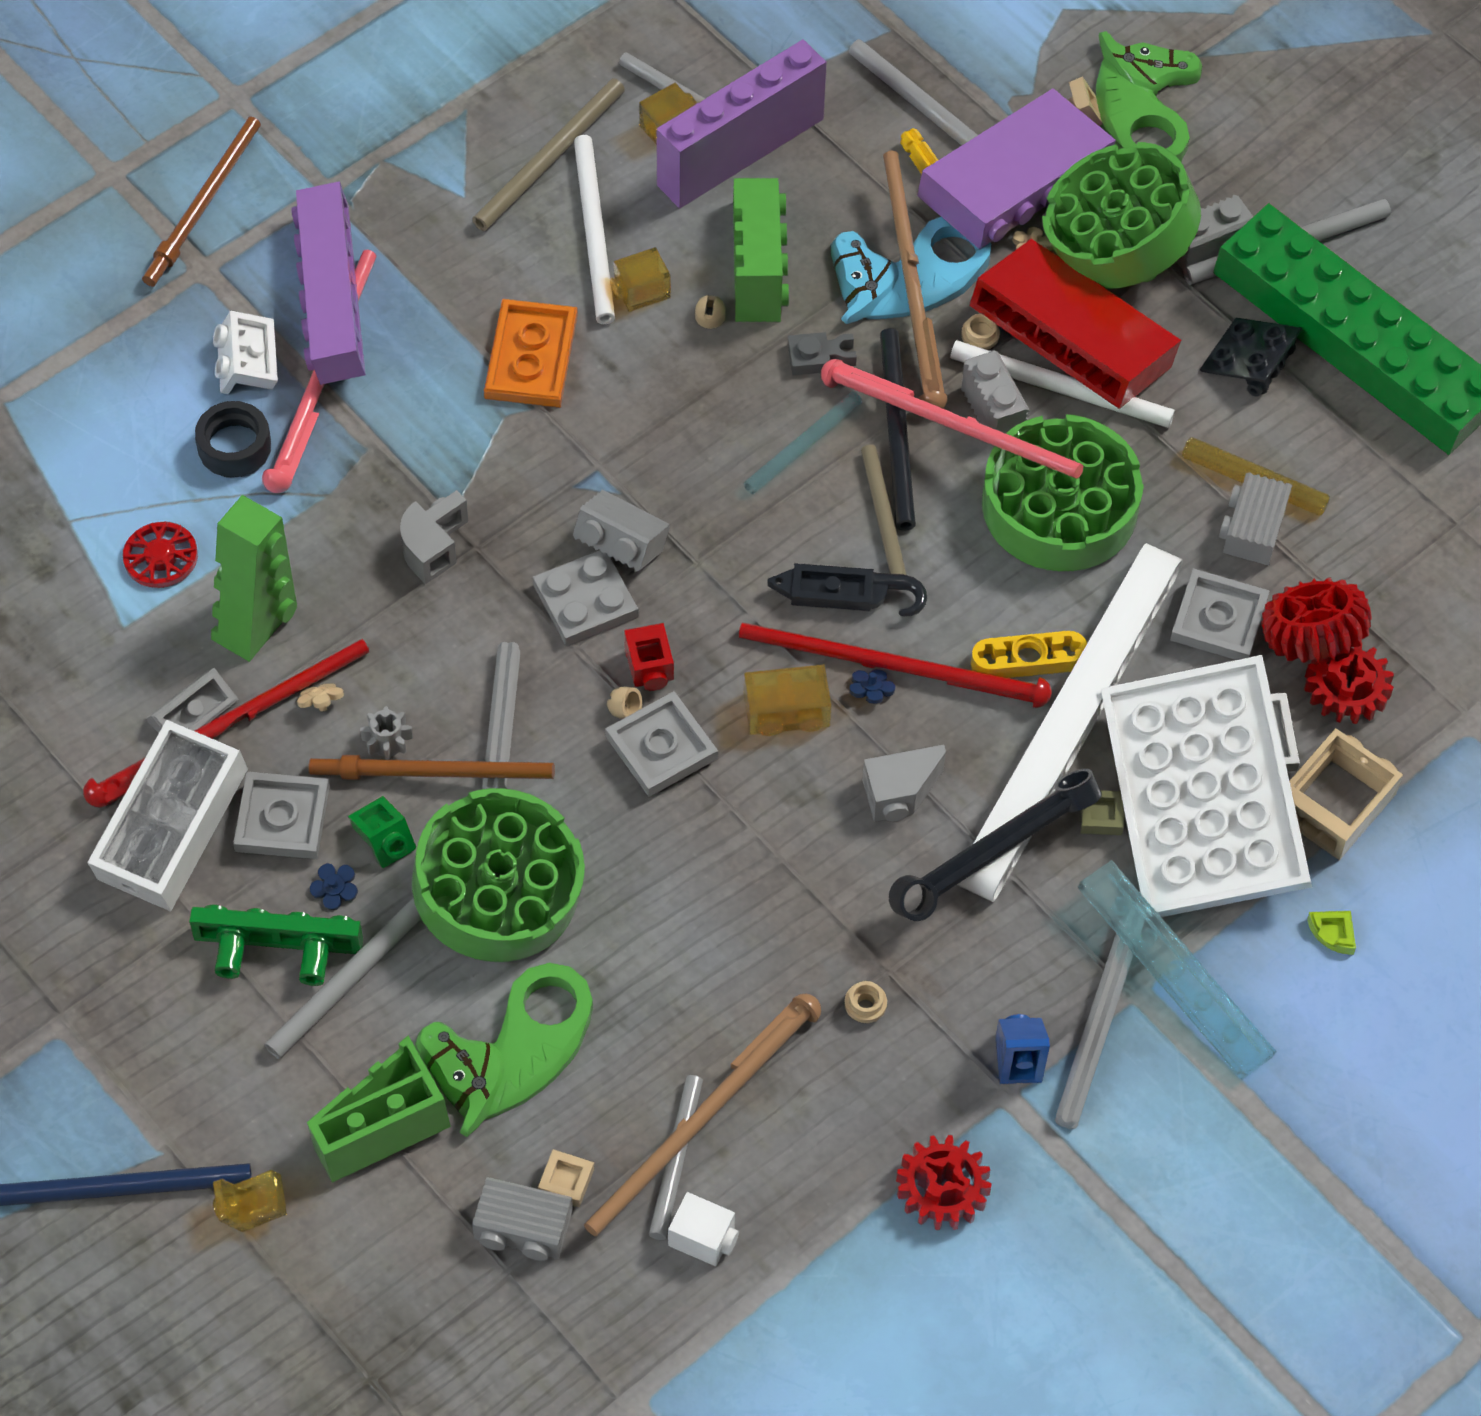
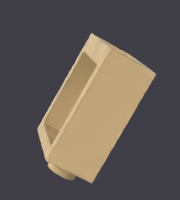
M1335 728L1289 781L1300 833L1340 860L1394 798L1403 774L1397 771L1390 761L1379 758L1365 749L1358 739L1345 735ZM1331 761L1378 792L1351 825H1348L1304 794Z

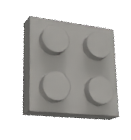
M600 550L533 576V586L565 646L639 617V609L611 558L608 557L607 553L602 554Z
M1193 568L1170 641L1234 660L1249 658L1270 591Z
M675 691L605 728V737L648 797L718 759L717 748Z
M246 772L233 843L235 852L318 859L330 788L329 779Z

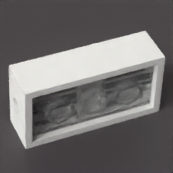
M166 720L87 862L97 880L168 911H172L248 770L240 750Z

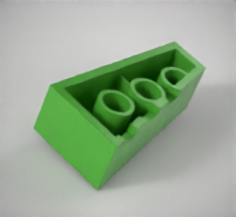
M733 178L735 322H781V307L789 306V285L782 284L783 276H788V253H782L781 246H787V223H780V216H786V193H779L778 178Z
M241 495L217 523L215 561L221 565L217 575L214 576V588L220 591V602L216 601L212 608V616L218 619V626L211 629V640L250 662L282 622L286 623L293 617L297 609V601L282 517Z

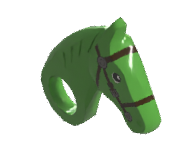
M1107 31L1099 33L1100 47L1104 56L1096 82V99L1102 121L1100 127L1116 140L1115 144H1117L1118 149L1137 147V144L1132 140L1131 134L1140 128L1156 127L1164 130L1173 140V144L1166 149L1174 153L1182 162L1190 139L1187 123L1174 110L1159 101L1156 96L1158 91L1166 86L1172 87L1175 85L1197 83L1200 80L1203 67L1201 60L1189 51L1166 49L1144 42L1123 46L1116 42Z
M549 962L528 968L512 984L502 1029L495 1043L459 1037L452 1028L442 1022H433L423 1027L418 1033L415 1044L420 1057L447 1099L464 1117L459 1133L468 1137L485 1119L496 1117L524 1104L550 1085L577 1055L591 1021L593 999L587 980L573 968ZM542 987H561L573 996L576 1001V1008L571 1016L562 1023L553 1025L540 1024L531 1019L525 1011V1003L529 996Z

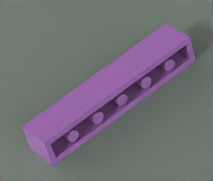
M338 181L296 190L297 206L292 207L291 210L296 229H299L300 233L294 235V242L298 256L302 257V261L297 262L296 267L301 285H304L305 289L299 291V299L303 313H307V318L301 319L304 338L310 345V347L304 348L307 368L309 371L315 370L320 385L365 376L350 214L341 183Z

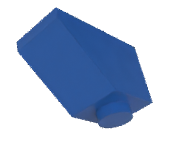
M1016 1014L1006 1019H999L995 1036L999 1083H1042L1050 1048L1049 1037L1042 1018H1030L1027 1015Z

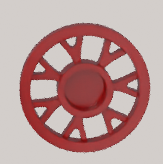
M166 521L152 522L139 528L128 538L123 549V562L129 576L137 583L152 588L169 587L181 582L193 571L198 559V549L193 535L183 526ZM166 531L175 533L170 540L163 538ZM154 532L156 539L147 542L143 538ZM186 541L191 546V548L182 550L175 549V545ZM133 547L144 548V553L131 554ZM177 558L187 562L181 570L174 566ZM146 561L148 567L140 574L134 570L136 566ZM155 570H166L167 577L155 579Z

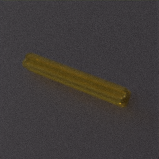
M1190 437L1184 446L1182 453L1184 459L1243 483L1246 473L1251 472L1253 475L1258 474L1260 477L1274 478L1276 481H1282L1284 484L1290 483L1292 488L1288 503L1318 516L1325 512L1329 504L1330 496L1324 492L1194 437Z

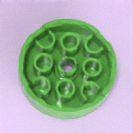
M1138 142L1137 147L1118 149L1117 144L1102 148L1072 165L1057 180L1047 197L1049 205L1046 216H1042L1045 234L1056 255L1077 272L1109 289L1149 282L1174 264L1180 257L1184 256L1197 234L1201 220V206L1179 158L1162 146Z
M1066 414L1065 419L1043 420V416L1026 420L1010 429L1006 434L1083 464V472L1076 479L994 446L986 465L982 511L986 525L999 545L1020 561L1036 568L1051 571L1083 570L1099 565L1116 555L1126 545L1134 532L1143 494L1142 477L1139 469L1140 463L1129 444L1109 427L1095 420Z
M503 788L472 791L468 793L467 797L457 800L450 805L446 803L431 817L421 833L412 873L414 903L429 931L452 950L474 959L490 962H509L527 958L541 952L554 943L564 933L574 916L583 885L585 870L579 839H575L573 833L565 824V818L551 805L533 795ZM494 872H496V873H501V874H503V875H499V877H495V873H494Z

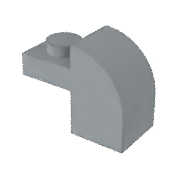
M457 490L446 498L441 497L434 501L426 511L415 501L406 509L402 516L400 532L403 556L409 568L425 585L457 564L455 542L449 535L468 523L467 500Z

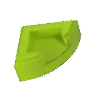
M1351 911L1309 912L1307 917L1308 925L1315 938L1321 944L1332 951L1354 955L1356 944Z

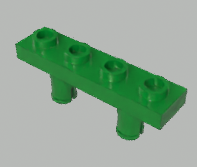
M207 905L204 908L192 907L189 923L194 941L219 943L214 971L217 976L222 978L235 979L239 977L244 945L303 950L299 980L305 985L320 986L324 983L329 952L356 954L363 946L361 922L347 916L336 915L331 918L312 917L303 912H291L288 915L273 914L259 908L238 911L228 910L220 905Z

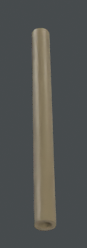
M612 78L472 218L475 226L482 231H486L574 143V139L582 135L625 92L623 84L619 80Z

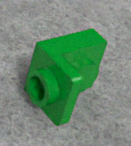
M384 796L348 816L352 828L371 847L377 863L382 868L389 866L416 849V844L405 817Z

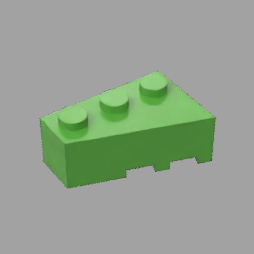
M409 1035L399 1043V1049L382 1064L378 1061L369 1068V1075L352 1090L347 1087L307 1122L314 1149L332 1183L451 1127L444 1097Z

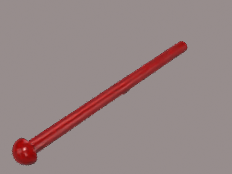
M744 622L741 623L739 629V638L856 662L869 668L879 667L946 681L947 685L1032 702L1033 708L1045 706L1052 695L1050 684L1041 677H1039L1037 684Z
M361 639L196 729L195 732L213 739L246 717L250 722L255 719L258 713L369 653L366 642ZM145 758L98 784L93 778H90L83 788L86 802L93 807L102 808L123 797Z

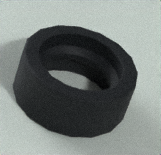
M224 401L211 406L200 416L195 426V441L198 455L203 465L214 474L227 478L243 477L257 471L265 464L271 452L269 424L263 412L252 404L242 401ZM229 426H243L250 428L256 433L255 442L239 452H222L216 450L210 444L213 435Z

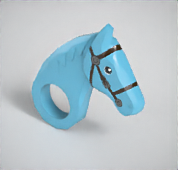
M942 217L929 221L913 243L915 254L919 260V264L916 265L925 311L937 308L964 294L989 266L991 242L978 249ZM854 231L839 234L831 243V257L841 294L848 308L841 320L845 324H849L863 318L888 319L910 316L901 260L894 263L874 253L867 247L864 239ZM958 237L968 241L974 247L976 253L967 261L953 263L940 259L933 252L932 247L942 238Z

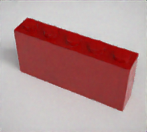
M1032 238L977 278L969 305L1118 409L1122 408L1133 397L1137 396L1172 367L1181 343V339L1094 280L1074 270L1060 257Z

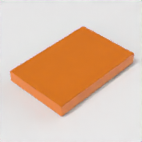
M502 299L484 388V399L561 408L578 317V307Z

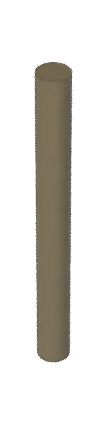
M866 445L862 447L861 453L890 574L907 575L875 445Z

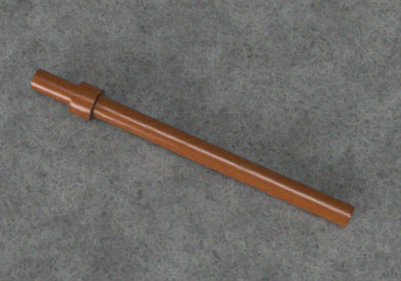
M248 117L167 241H162L153 253V262L142 277L145 284L154 287L166 268L174 265L180 256V247L260 128L261 123L258 119Z
M342 755L341 759L310 758L309 773L310 775H341V778L346 780H359L361 776L554 779L555 765L554 763L376 760L361 759L360 755Z

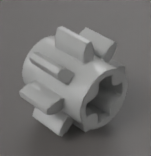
M387 706L375 714L368 713L367 718L370 727L360 728L362 741L368 742V754L372 755L377 752L379 755L384 756L386 760H389L391 756L399 752L405 754L406 745L404 740L413 739L412 726L405 725V713L400 712L396 714L389 710Z

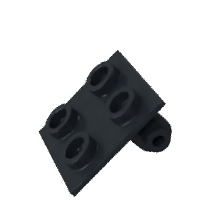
M1236 317L1206 359L1200 371L1246 379L1248 384L1247 391L1252 396L1258 397L1261 394L1267 393L1272 382L1271 378L1278 377L1280 370L1285 366L1287 358L1295 352L1296 338L1302 329L1301 327Z

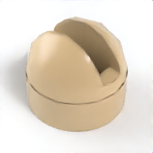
M705 295L700 298L695 307L697 323L709 329L722 325L725 321L726 312L724 302L718 296ZM707 307H713L712 315L706 314Z
M633 687L614 689L610 693L611 699L607 701L610 713L619 719H624L642 709L641 693L637 688Z

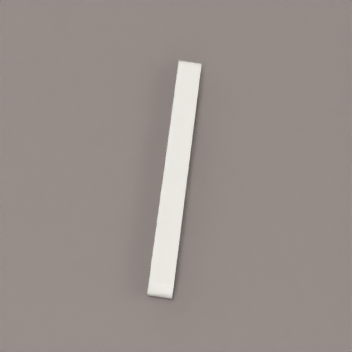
M1147 543L1143 545L974 843L1055 791V783L1068 773L1104 708L1101 688L1115 686L1119 682L1175 582L1183 559ZM1032 836L957 885L994 902Z

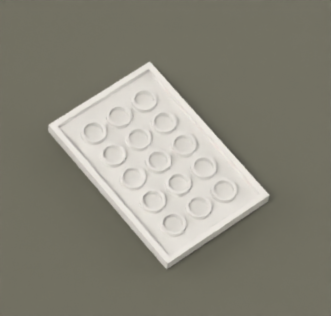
M1262 655L1101 688L1146 920L1312 887Z

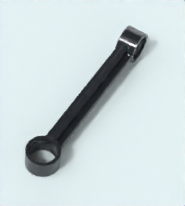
M1080 769L1061 777L1054 785V792L922 878L913 875H905L898 878L889 891L891 909L896 914L912 921L927 919L935 911L940 895L1065 813L1080 811L1095 804L1101 798L1102 792L1092 770ZM919 884L922 890L921 902L917 908L907 912L904 906L905 895L912 886Z

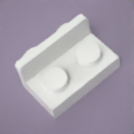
M230 311L222 325L218 324L216 326L213 336V345L218 347L215 376L220 379V393L229 394L236 383L272 390L278 382L274 319Z

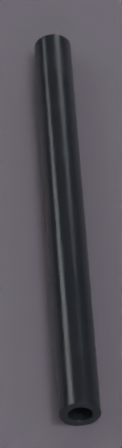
M893 328L884 329L880 332L883 378L904 387L899 332ZM886 403L896 527L899 530L907 531L913 529L916 526L906 410Z

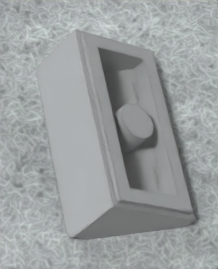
M212 668L153 712L146 720L158 733L166 720L195 731L211 722L239 699L217 670Z

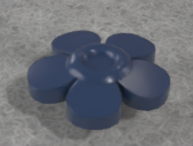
M858 670L852 674L851 680L853 684L850 685L849 692L855 698H864L866 696L868 703L878 704L883 701V696L888 697L895 693V684L891 681H886L887 673L883 670H872L869 675L863 670Z
M326 863L318 869V875L323 881L316 880L312 882L310 892L314 898H323L325 908L329 910L340 908L342 902L340 896L345 901H353L356 898L358 888L353 883H350L355 878V872L349 865H342L336 871L332 864Z

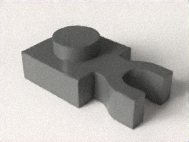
M826 332L788 335L787 345L792 375L821 373L823 365L832 359H839L847 365L856 366V351H842L843 349H853V334H843L833 340H827Z

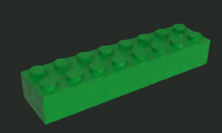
M1270 203L1263 207L1220 247L1213 270L1216 276L1278 324L1301 327L1302 331L1297 337L1300 341L1447 455H1450L1481 425V364Z

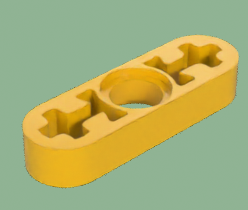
M1075 631L987 638L980 640L973 647L971 668L976 672L1005 678L1071 672L1085 649L1087 641L1081 634ZM1069 646L1071 651L1075 652V655L1067 656V652L1063 650V647ZM1048 647L1051 648L1050 655L1053 654L1052 659H1047ZM1024 648H1032L1040 654V658L1035 662H1025L1019 657L1018 652ZM1006 651H1011V663H1007L1008 656H1006ZM991 654V657L993 660H995V663L988 664V661L986 658H984V655Z

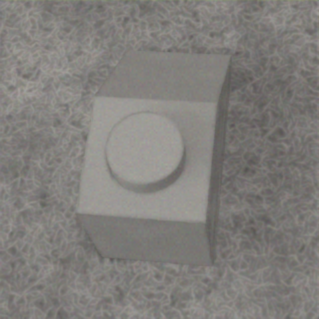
M944 744L864 759L862 781L874 822L881 820L899 821L916 812L944 771L946 756Z

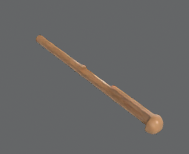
M888 151L883 154L924 393L918 399L944 409L947 403V395L944 392L932 319L926 318L916 265L919 264V260L914 251L898 153L896 151Z
M806 993L795 996L790 1004L731 1063V1068L735 1070L710 1094L687 1121L683 1118L679 1122L677 1129L584 1224L590 1234L598 1236L807 1020L810 1022L818 1021L821 1015V1005L816 997Z

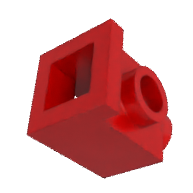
M664 623L624 630L625 655L628 659L634 687L644 686L648 691H656L664 688L668 681L674 680V661Z

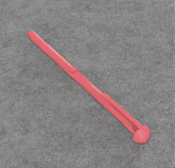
M363 250L355 268L358 301L376 260V254L371 250ZM315 370L312 372L273 469H267L262 474L263 485L272 493H283L290 488L319 416V413L313 411L324 384L320 385Z
M829 360L821 369V379L829 388H834L839 383L1076 479L1083 472V464L978 423L975 418L970 416L964 418L915 398L913 390L847 365L842 360Z

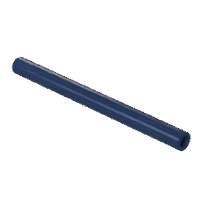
M251 1164L0 1184V1206L252 1185Z

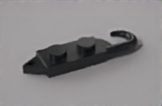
M794 563L793 569L767 580L768 587L790 599L791 605L871 611V609L878 608L883 604L888 589L906 590L914 594L915 603L909 608L900 609L899 615L908 617L918 614L927 602V591L923 584L915 577L904 574L873 572L874 569Z

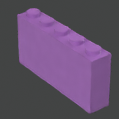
M802 39L656 129L657 186L680 209L822 121L824 118L827 62Z
M1052 88L922 170L917 196L978 249H981L992 241L997 242L1001 240L1007 231L1018 224L1023 225L1027 223L1035 213L1044 207L1048 208L1049 202L1047 197L1057 180L1076 162L1097 150L1115 145L1116 140Z

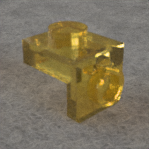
M273 1170L235 1185L224 1179L213 1182L215 1194L213 1209L220 1222L238 1231L245 1232L287 1215L281 1174Z

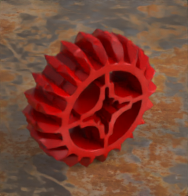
M1331 577L1324 581H1316L1314 578L1312 582L1308 583L1299 581L1295 587L1286 586L1283 593L1272 595V601L1265 604L1261 623L1265 641L1268 642L1270 649H1274L1276 656H1286L1287 661L1299 658L1302 663L1316 659L1319 663L1323 658L1330 657L1334 660L1337 654H1349L1350 647L1361 646L1362 639L1369 636L1372 615L1368 599L1365 597L1364 591L1358 589L1357 584L1347 585L1346 580L1343 579L1333 582Z

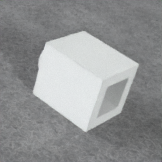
M687 1192L668 1229V1246L716 1267L723 1253L728 1256L731 1254L738 1239L739 1231L735 1229V1212Z

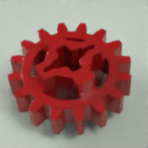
M1361 642V646L1350 647L1349 654H1337L1334 660L1330 657L1321 659L1319 663L1316 659L1311 660V664H1308L1304 676L1307 678L1304 690L1305 692L1312 693L1310 704L1317 705L1321 703L1323 705L1321 715L1323 716L1328 715L1331 711L1336 713V722L1341 723L1344 716H1350L1352 723L1357 724L1362 714L1369 721L1372 720L1376 710L1381 712L1385 710L1387 701L1390 699L1394 688L1391 685L1394 673L1392 671H1385L1388 664L1387 658L1376 660L1374 657L1377 649L1373 647L1367 652L1363 651ZM1348 675L1352 677L1350 688L1346 687Z
M933 1135L930 1136L929 1147L925 1148L922 1144L916 1142L913 1146L914 1156L909 1154L903 1155L901 1163L903 1169H898L896 1182L901 1184L898 1186L897 1197L898 1199H908L904 1209L907 1214L916 1210L919 1212L918 1223L920 1225L930 1218L934 1220L935 1230H940L943 1221H949L952 1229L956 1230L958 1229L959 1218L963 1217L971 1224L975 1218L974 1209L984 1211L987 1202L984 1196H990L992 1183L986 1181L990 1177L991 1169L990 1166H979L983 1158L981 1151L975 1152L972 1155L968 1153L969 1141L965 1140L957 1147L953 1145V1135L947 1136L945 1144H939ZM963 1168L969 1173L973 1186L970 1185L971 1180L963 1175ZM915 1179L918 1180L917 1185L924 1188V1197L917 1190ZM944 1179L948 1180L944 1183L943 1186L939 1185L944 1181Z

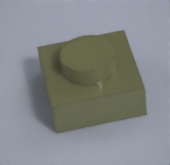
M1101 790V798L1092 806L1081 810V834L1122 835L1124 811L1121 791Z

